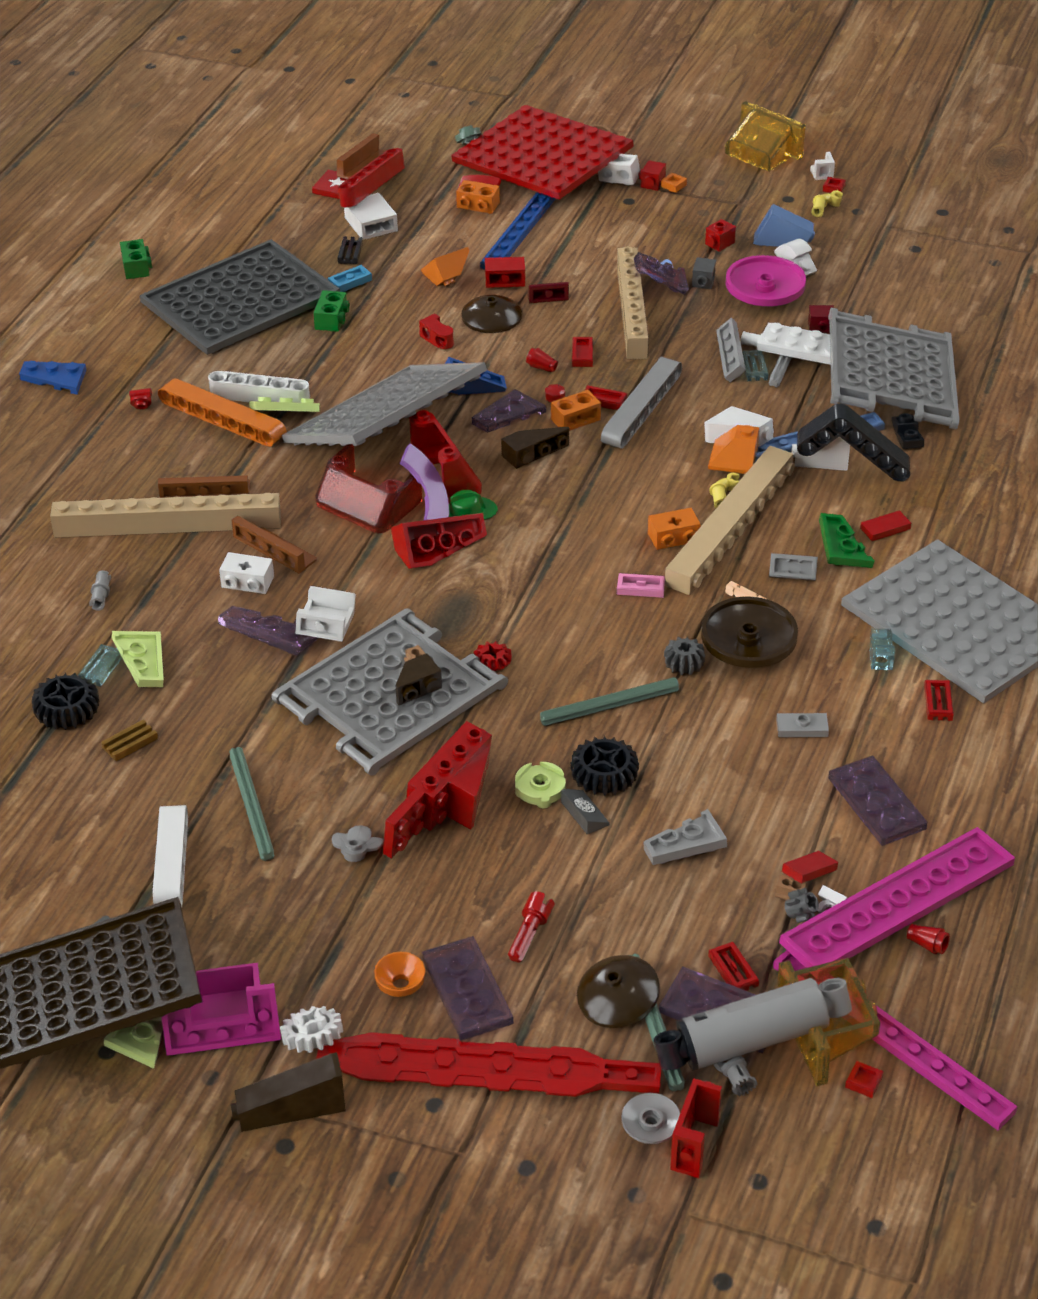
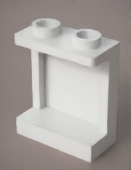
M310 586L308 601L304 609H298L295 634L342 642L354 616L356 594Z

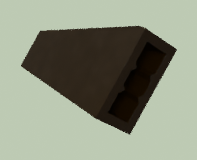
M331 1053L235 1090L236 1103H231L233 1121L239 1120L241 1132L345 1112L343 1079L337 1053Z

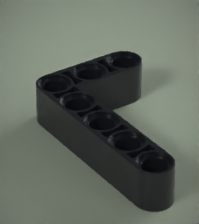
M845 404L833 405L803 426L797 433V451L802 456H811L838 437H841L893 480L905 481L911 475L910 457L908 454Z

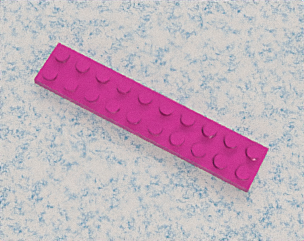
M976 827L782 934L779 943L814 976L818 977L1013 866L1015 857L980 828Z

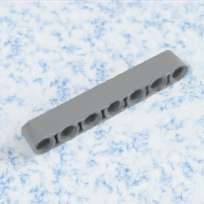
M660 357L605 425L601 434V442L623 449L678 380L682 371V363Z

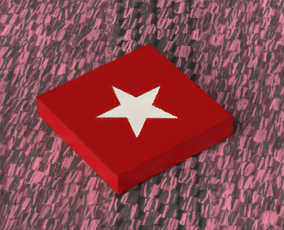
M327 170L312 187V193L339 199L338 186L347 179L337 177V171Z

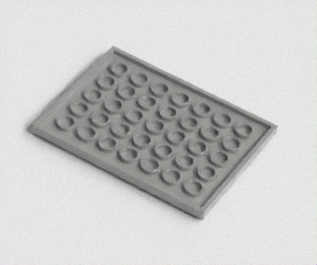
M485 362L409 365L281 436L284 443H294V445L317 443L318 446L323 444H329V446L353 444V446L363 444L366 442L365 438L379 435L383 432V428L397 425L399 419L416 414L415 410L429 407L435 399L447 397L449 391L463 388L465 386L464 383L467 381L479 379L481 377L480 374L487 371Z
M938 539L842 598L841 605L982 703H986L1038 667V604Z

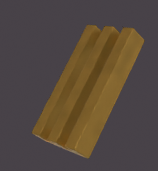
M143 719L102 741L101 744L102 748L115 761H118L157 740L158 734L155 730L152 731V727L147 725Z

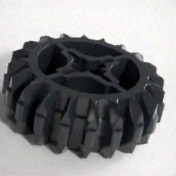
M65 672L63 676L55 674V678H46L45 683H39V688L34 689L31 702L33 713L40 723H44L47 728L53 726L57 730L60 727H64L66 730L70 726L76 728L77 724L85 725L86 719H93V714L97 713L100 699L98 689L91 679H86L84 675L78 677L76 673L70 676Z
M604 735L603 739L594 737L592 742L585 740L583 745H578L576 751H573L570 769L572 770L573 780L576 781L578 787H583L585 792L592 790L594 795L598 792L603 793L604 796L607 793L616 795L618 790L625 792L627 787H632V784L638 777L639 762L636 751H633L631 745H626L624 740L617 742L615 737L611 740L606 739Z

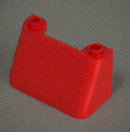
M420 410L413 416H410V444L419 449L433 465L441 464L442 481L447 492L448 503L450 504L451 496L460 490L467 489L481 494L482 483L436 417L427 410Z

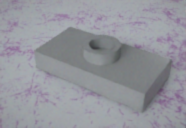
M771 553L769 577L816 581L818 557Z
M778 713L776 716L778 737H828L829 735L827 713Z

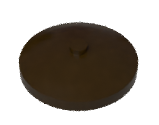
M750 596L726 599L711 607L702 620L701 638L704 646L713 656L730 665L745 668H760L774 665L787 658L797 644L798 626L796 620L787 609L768 599Z

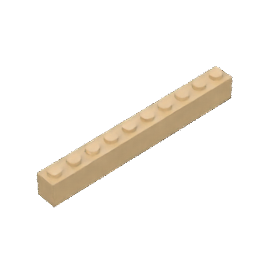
M769 446L666 567V587L690 595L695 588L701 585L702 579L711 573L716 562L721 561L725 551L731 549L735 539L738 536L740 537L745 527L753 522L758 511L761 512L765 503L768 499H772L777 488L782 487L788 475L791 476L795 467L793 453L773 446Z
M279 493L52 502L50 515L54 537L233 530L231 520L236 516H240L254 525L265 529L281 528Z

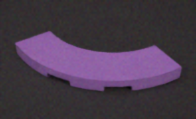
M409 444L405 449L400 464L414 476L424 489L426 495L424 497V520L449 517L447 492L438 471L419 449Z

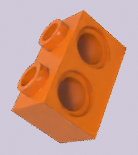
M464 180L456 191L457 208L493 214L500 203V186Z
M589 390L551 402V420L558 427L568 426L570 428L569 431L600 421L601 402Z

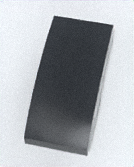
M903 413L892 417L893 428L902 449L924 447V438L918 431L919 423L914 421L913 415Z

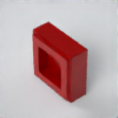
M827 177L822 192L831 193L835 190L842 192L846 180Z
M856 1061L846 1080L845 1088L873 1098L883 1078L884 1071Z

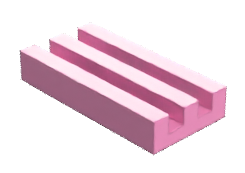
M620 573L618 575L617 595L663 598L665 576Z

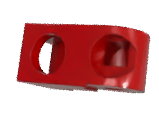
M434 313L419 321L420 337L440 349L453 347V328L442 324L440 316Z

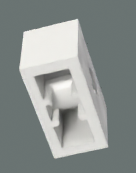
M228 552L219 569L221 587L266 594L274 578L273 560L271 558Z

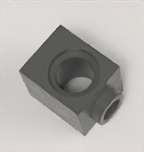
M696 258L693 268L692 287L712 289L716 273V259Z

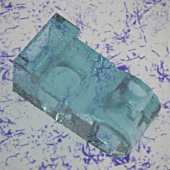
M871 628L869 649L871 669L893 670L895 646H893L891 629ZM876 657H885L888 661L880 663L876 661Z

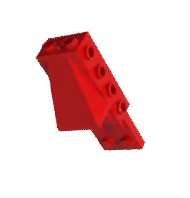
M466 721L408 782L406 799L385 821L384 855L392 859L398 851L402 852L406 848L410 838L413 835H418L423 827L431 831L437 823L441 824L446 816L470 830L474 827L489 764L492 740L490 733Z

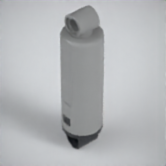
M809 978L676 1021L677 1030L661 1032L653 1039L660 1067L664 1070H674L683 1067L688 1062L690 1069L694 1071L825 1029L829 1026V1017H841L847 1015L852 1010L847 984L844 979L832 978L818 985L814 979Z

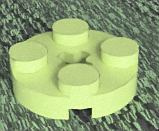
M540 762V765L535 766L529 763L521 767L515 775L516 796L527 803L537 805L539 808H549L552 803L561 798V790L566 789L564 772L553 763ZM542 781L545 782L544 785H537V784H536V783H539V784H540Z

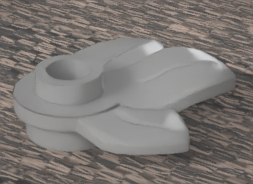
M363 825L352 827L347 834L335 833L332 836L333 846L341 849L345 860L350 862L363 860L367 852L378 850L384 843L382 838L371 837L370 828Z

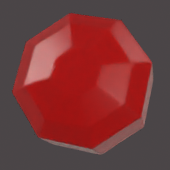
M558 384L547 386L545 388L546 400L553 402L565 398L564 387Z

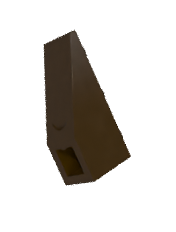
M567 426L517 431L501 438V456L516 469L569 446L570 428Z

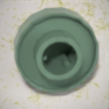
M473 125L461 128L459 130L460 133L455 136L457 143L467 145L471 140L478 139V136L482 133L479 127L473 128Z

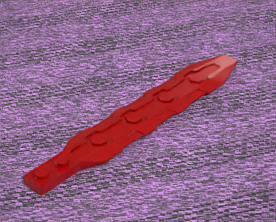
M374 1032L334 1039L333 1045H323V1050L318 1049L316 1057L318 1059L331 1053H337L341 1072L365 1081L391 1083L395 1081L430 1083L431 1086L452 1087L453 1085L486 1087L488 1090L537 1091L545 1092L547 1095L577 1097L601 1089L660 1094L662 1068L659 1063L603 1059L582 1048L517 1046L516 1043L495 1042L494 1044L463 1042L459 1039L441 1037L438 1039L404 1037L401 1034Z

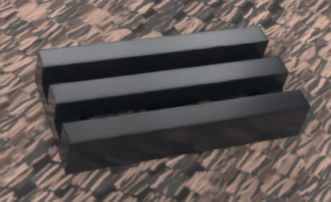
M343 236L338 254L339 264L358 263L363 237H359L358 240H355V237H351L350 240H347V237ZM347 245H349L345 259H343ZM353 246H356L353 259H350Z

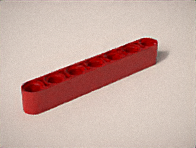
M388 149L338 186L340 206L353 207L403 170L405 165L402 149Z

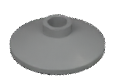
M644 1093L633 1097L626 1103L622 1111V1125L633 1139L646 1144H658L672 1138L680 1111L671 1099L656 1093Z

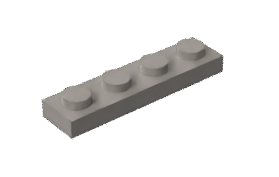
M732 318L716 330L724 378L729 382L740 377L746 370L737 322Z

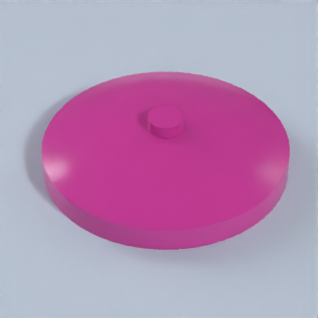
M758 255L746 257L733 263L726 272V288L730 294L738 300L757 306L788 304L798 299L804 293L806 287V275L802 268L790 260L777 256Z

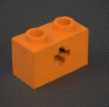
M692 507L648 516V535L656 550L687 544L701 526Z

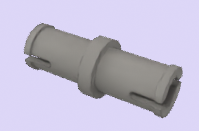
M107 571L97 572L95 583L91 587L92 597L89 605L92 606L93 610H102L105 606V600L110 593L109 582L111 575H108L109 572Z

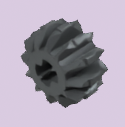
M688 636L686 639L677 637L676 641L670 640L664 650L666 667L671 668L672 673L680 672L681 676L684 673L692 675L693 671L700 672V668L704 665L705 654L703 644H699L697 639L689 640Z

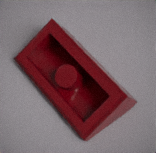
M569 282L529 285L528 301L529 303L569 300Z

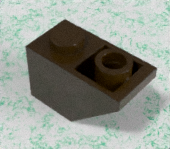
M427 653L405 662L395 685L396 703L400 706L442 688L441 669Z

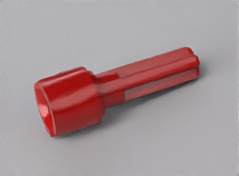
M531 892L522 910L524 920L508 952L509 959L513 962H522L538 927L546 924L555 906L553 899H549L546 904L542 903L545 898L543 892Z

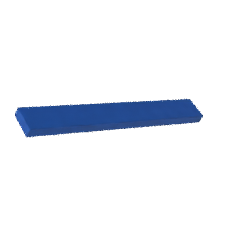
M536 192L482 259L480 268L485 269V258L511 257L556 198Z

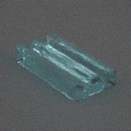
M742 351L747 381H752V378L760 381V377L768 380L769 374L762 351ZM754 355L758 357L761 371H758ZM747 356H749L753 372H751Z
M101 644L78 674V677L84 675L86 679H91L92 683L96 682V686L101 687L122 659L120 652L117 648Z

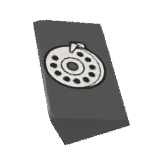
M561 790V803L587 835L610 825V822L583 790Z

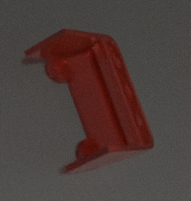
M348 444L328 460L315 494L317 507L374 533H385L422 502V485L417 482L414 476L410 477L405 483L396 479H388L378 486L353 475L356 472L353 444Z

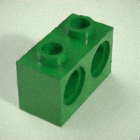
M143 239L120 242L126 279L150 276L149 268H152L149 247L144 246Z
M322 290L313 312L315 330L339 332L341 324L345 323V314L350 309V302L346 298V292Z

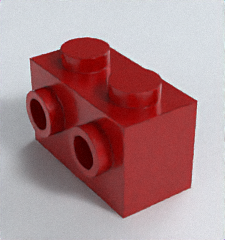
M524 257L485 258L486 288L525 287Z

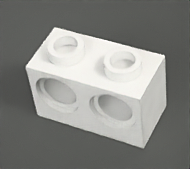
M620 154L619 158L613 162L611 161L608 163L609 165L598 172L599 181L634 185L639 178L640 172L638 155Z

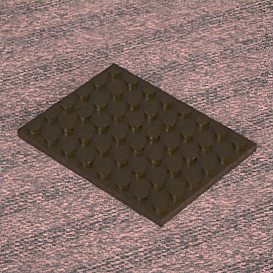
M175 897L0 954V1069L14 1064H21L26 1060L48 1055L54 1051L75 1046L99 1036H106L111 1032L126 1027H133L141 1022L163 1017L168 1013L202 1003L203 1000L179 898Z

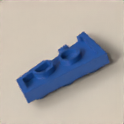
M24 361L19 375L22 381L41 386L50 384L56 390L61 391L65 388L69 389L72 394L77 395L86 373V365L75 362Z

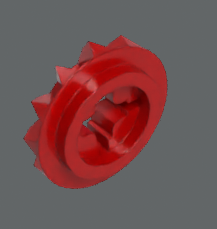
M486 641L485 645H478L477 650H474V655L480 659V662L493 671L507 667L512 660L511 649L507 648L506 644L499 645L497 641L491 644Z

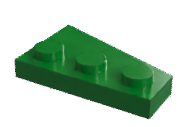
M821 513L819 524L827 563L873 568L874 559L866 555L864 552L865 546L862 542L858 543L855 539V532L844 516Z

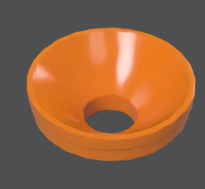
M409 952L390 953L382 957L375 966L376 984L382 992L390 996L404 997L411 995L419 990L424 983L425 966L419 957ZM398 979H404L408 982V985L403 988H397L393 985V982Z

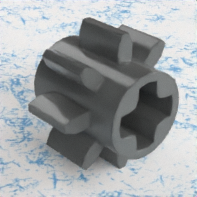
M802 888L788 893L790 899L785 901V911L790 918H796L797 923L815 917L813 912L818 910L819 903L817 897L812 892H807L806 888Z

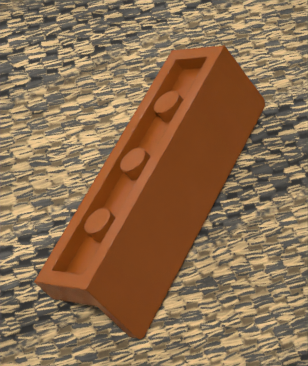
M372 133L337 159V177L349 179L385 152L379 149L378 134Z
M248 475L158 478V489L160 498L250 494V480Z
M236 516L231 520L234 538L298 574L317 561L316 556L240 516Z

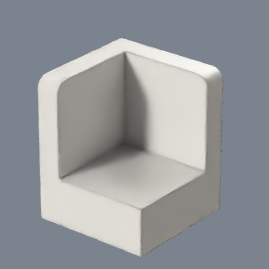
M826 152L825 159L815 160V165L811 166L810 170L815 180L834 177L835 161L831 153Z

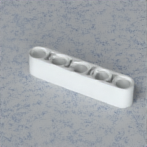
M214 371L208 375L210 392L231 401L249 402L258 401V397H271V402H280V398H293L292 402L301 403V398L310 399L309 383L301 379L227 371Z
M186 805L160 806L153 904L178 897L182 907L188 831V810Z

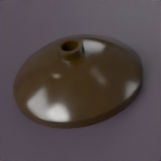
M491 294L476 297L469 301L462 309V321L470 329L482 333L508 331L517 326L522 319L520 306L512 299L501 295Z
M631 955L611 956L595 963L582 976L577 988V1001L583 1015L592 1023L606 1028L626 1027L642 1020L655 1007L660 995V982L654 968L645 960Z

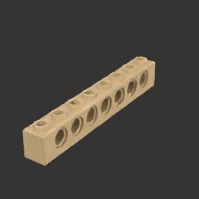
M632 247L617 248V273L627 359H647L648 332L638 250Z

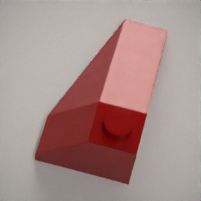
M483 513L406 522L391 528L395 551L408 569L431 566L487 535Z

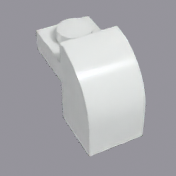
M802 239L790 241L774 250L777 257L785 258L800 266L806 276L817 271L809 255L812 249Z

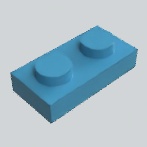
M362 265L328 277V281L337 286L340 292H345L348 289L372 281V273Z

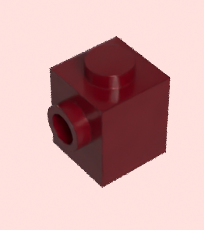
M809 305V331H820L830 334V320H828L830 309L834 308V305Z

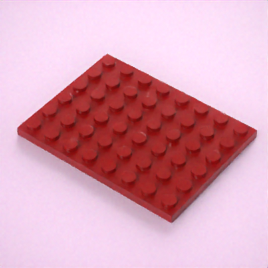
M524 105L501 122H498L494 127L485 131L478 139H473L466 146L458 149L451 157L452 162L560 200L609 165L608 163L619 158L620 154H624L633 148L634 143L632 139Z

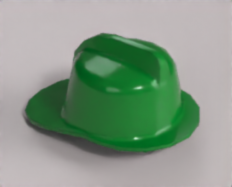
M460 490L450 498L449 517L483 513L485 520L495 516L498 511L494 501L481 497L480 494L472 490Z

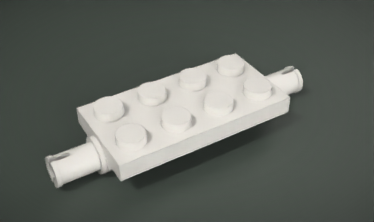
M768 323L761 335L746 331L742 333L741 344L756 346L759 351L831 365L830 334L804 330L800 327L784 326L780 323Z

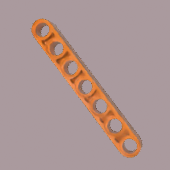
M172 379L158 390V397L165 405L268 447L282 438L281 435L287 431L285 425L278 419L179 379Z

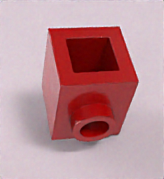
M648 160L644 168H641L639 172L641 188L659 191L661 180L666 177V163Z
M720 219L706 227L705 245L720 252L734 244L736 226Z

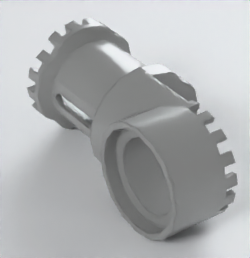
M742 1055L732 1058L726 1063L719 1062L714 1064L718 1071L729 1078L733 1085L732 1091L734 1095L744 1096L745 1092L749 1094V1090L752 1091V1088H756L757 1085L755 1077L750 1076L746 1069L747 1064Z

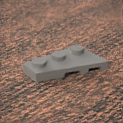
M708 809L701 812V817L695 820L689 818L682 822L681 827L675 830L667 829L644 841V851L652 865L727 847V838Z

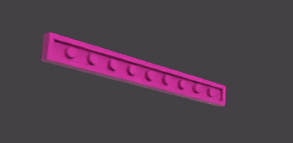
M787 950L774 960L773 968L794 983L812 978L819 985L825 980L837 978L828 971L818 977L814 976ZM847 985L852 1010L847 1015L841 1016L843 1019L999 1131L1016 1114L1018 1106Z

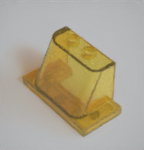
M745 101L741 104L740 125L726 142L725 154L770 172L791 157L797 160L803 157L806 124Z
M849 958L794 971L790 960L779 963L777 988L809 978L814 979L818 985L832 978L844 979L847 984L852 1006L851 1012L841 1017H829V1026L822 1029L821 1026L809 1028V1034L795 1038L816 1086L828 1084L829 1063L879 1035L880 1021L877 1017L876 1005L873 1000L869 1001L866 995L865 983L863 979H858Z

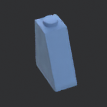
M772 204L754 233L753 244L779 247L796 239L811 242L815 235L813 231L814 223Z

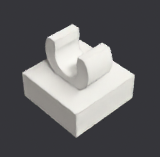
M823 885L818 893L822 901L819 903L817 911L822 913L827 907H833L846 900L847 897Z

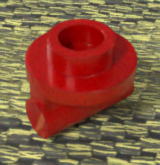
M151 388L129 391L130 404L136 409L143 410L152 404Z

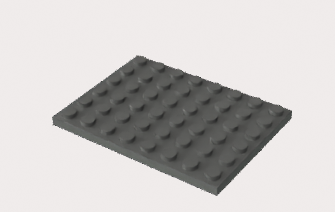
M270 239L140 295V302L208 355L244 338H248L255 333L266 330L273 325L282 323L284 320L297 316L302 312L315 308L322 290L340 292V289Z

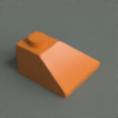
M466 247L434 258L421 271L436 286L441 284L449 286L455 283V279L461 275L470 250Z
M736 425L715 439L708 469L746 474L755 463L758 450L759 427Z

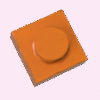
M671 173L661 180V187L675 193L687 185V178L675 173Z

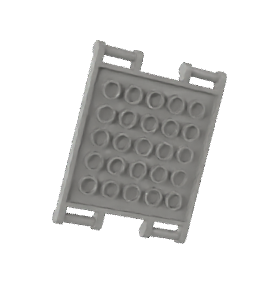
M836 308L830 309L828 320H830L831 360L830 403L847 404L866 408V411L873 412L875 404L878 402L882 405L888 404L902 409L915 410L914 421L917 422L927 421L949 426L950 429L956 430L958 428L959 410L951 333L924 330L916 325H910L909 330L872 323V316L869 315L859 316L840 312Z
M406 608L277 688L272 694V700L277 704L284 705L297 715L299 721L304 725L310 724L314 717L319 714L345 734L344 737L338 740L336 749L342 754L346 753L363 766L366 773L373 776L379 771L381 766L495 690L504 689L508 683V678L502 674L495 673L485 666L474 654H470L460 661L437 644L442 637V632L439 629L430 627L417 618L412 610ZM419 645L441 669L442 688L399 706L396 703L395 685L405 664V650ZM290 694L294 695L308 707L302 708L288 696ZM358 744L371 754L373 758H367L352 745Z

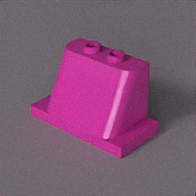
M258 963L196 971L203 1002L161 1017L167 1056L281 1040L274 983L260 984Z

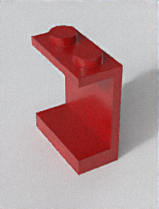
M693 1078L672 1134L670 1170L699 1178L703 1166L705 1133L692 1130V1126L695 1120L718 1126L722 1086Z

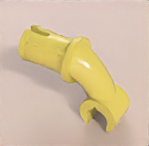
M835 190L831 194L816 195L813 198L812 215L821 217L828 203L831 206L839 207L843 193Z
M729 473L727 478L720 479L710 486L709 492L713 496L715 508L725 499L727 490L731 491L737 485L739 474Z

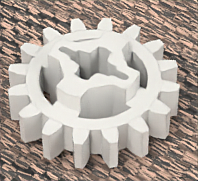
M312 1006L309 1011L300 1009V1013H291V1019H284V1025L280 1026L283 1045H288L289 1050L297 1048L298 1053L303 1050L311 1053L314 1048L323 1050V1045H333V1039H340V1033L343 1032L340 1014L335 1013L333 1008L327 1011L326 1006L321 1008Z

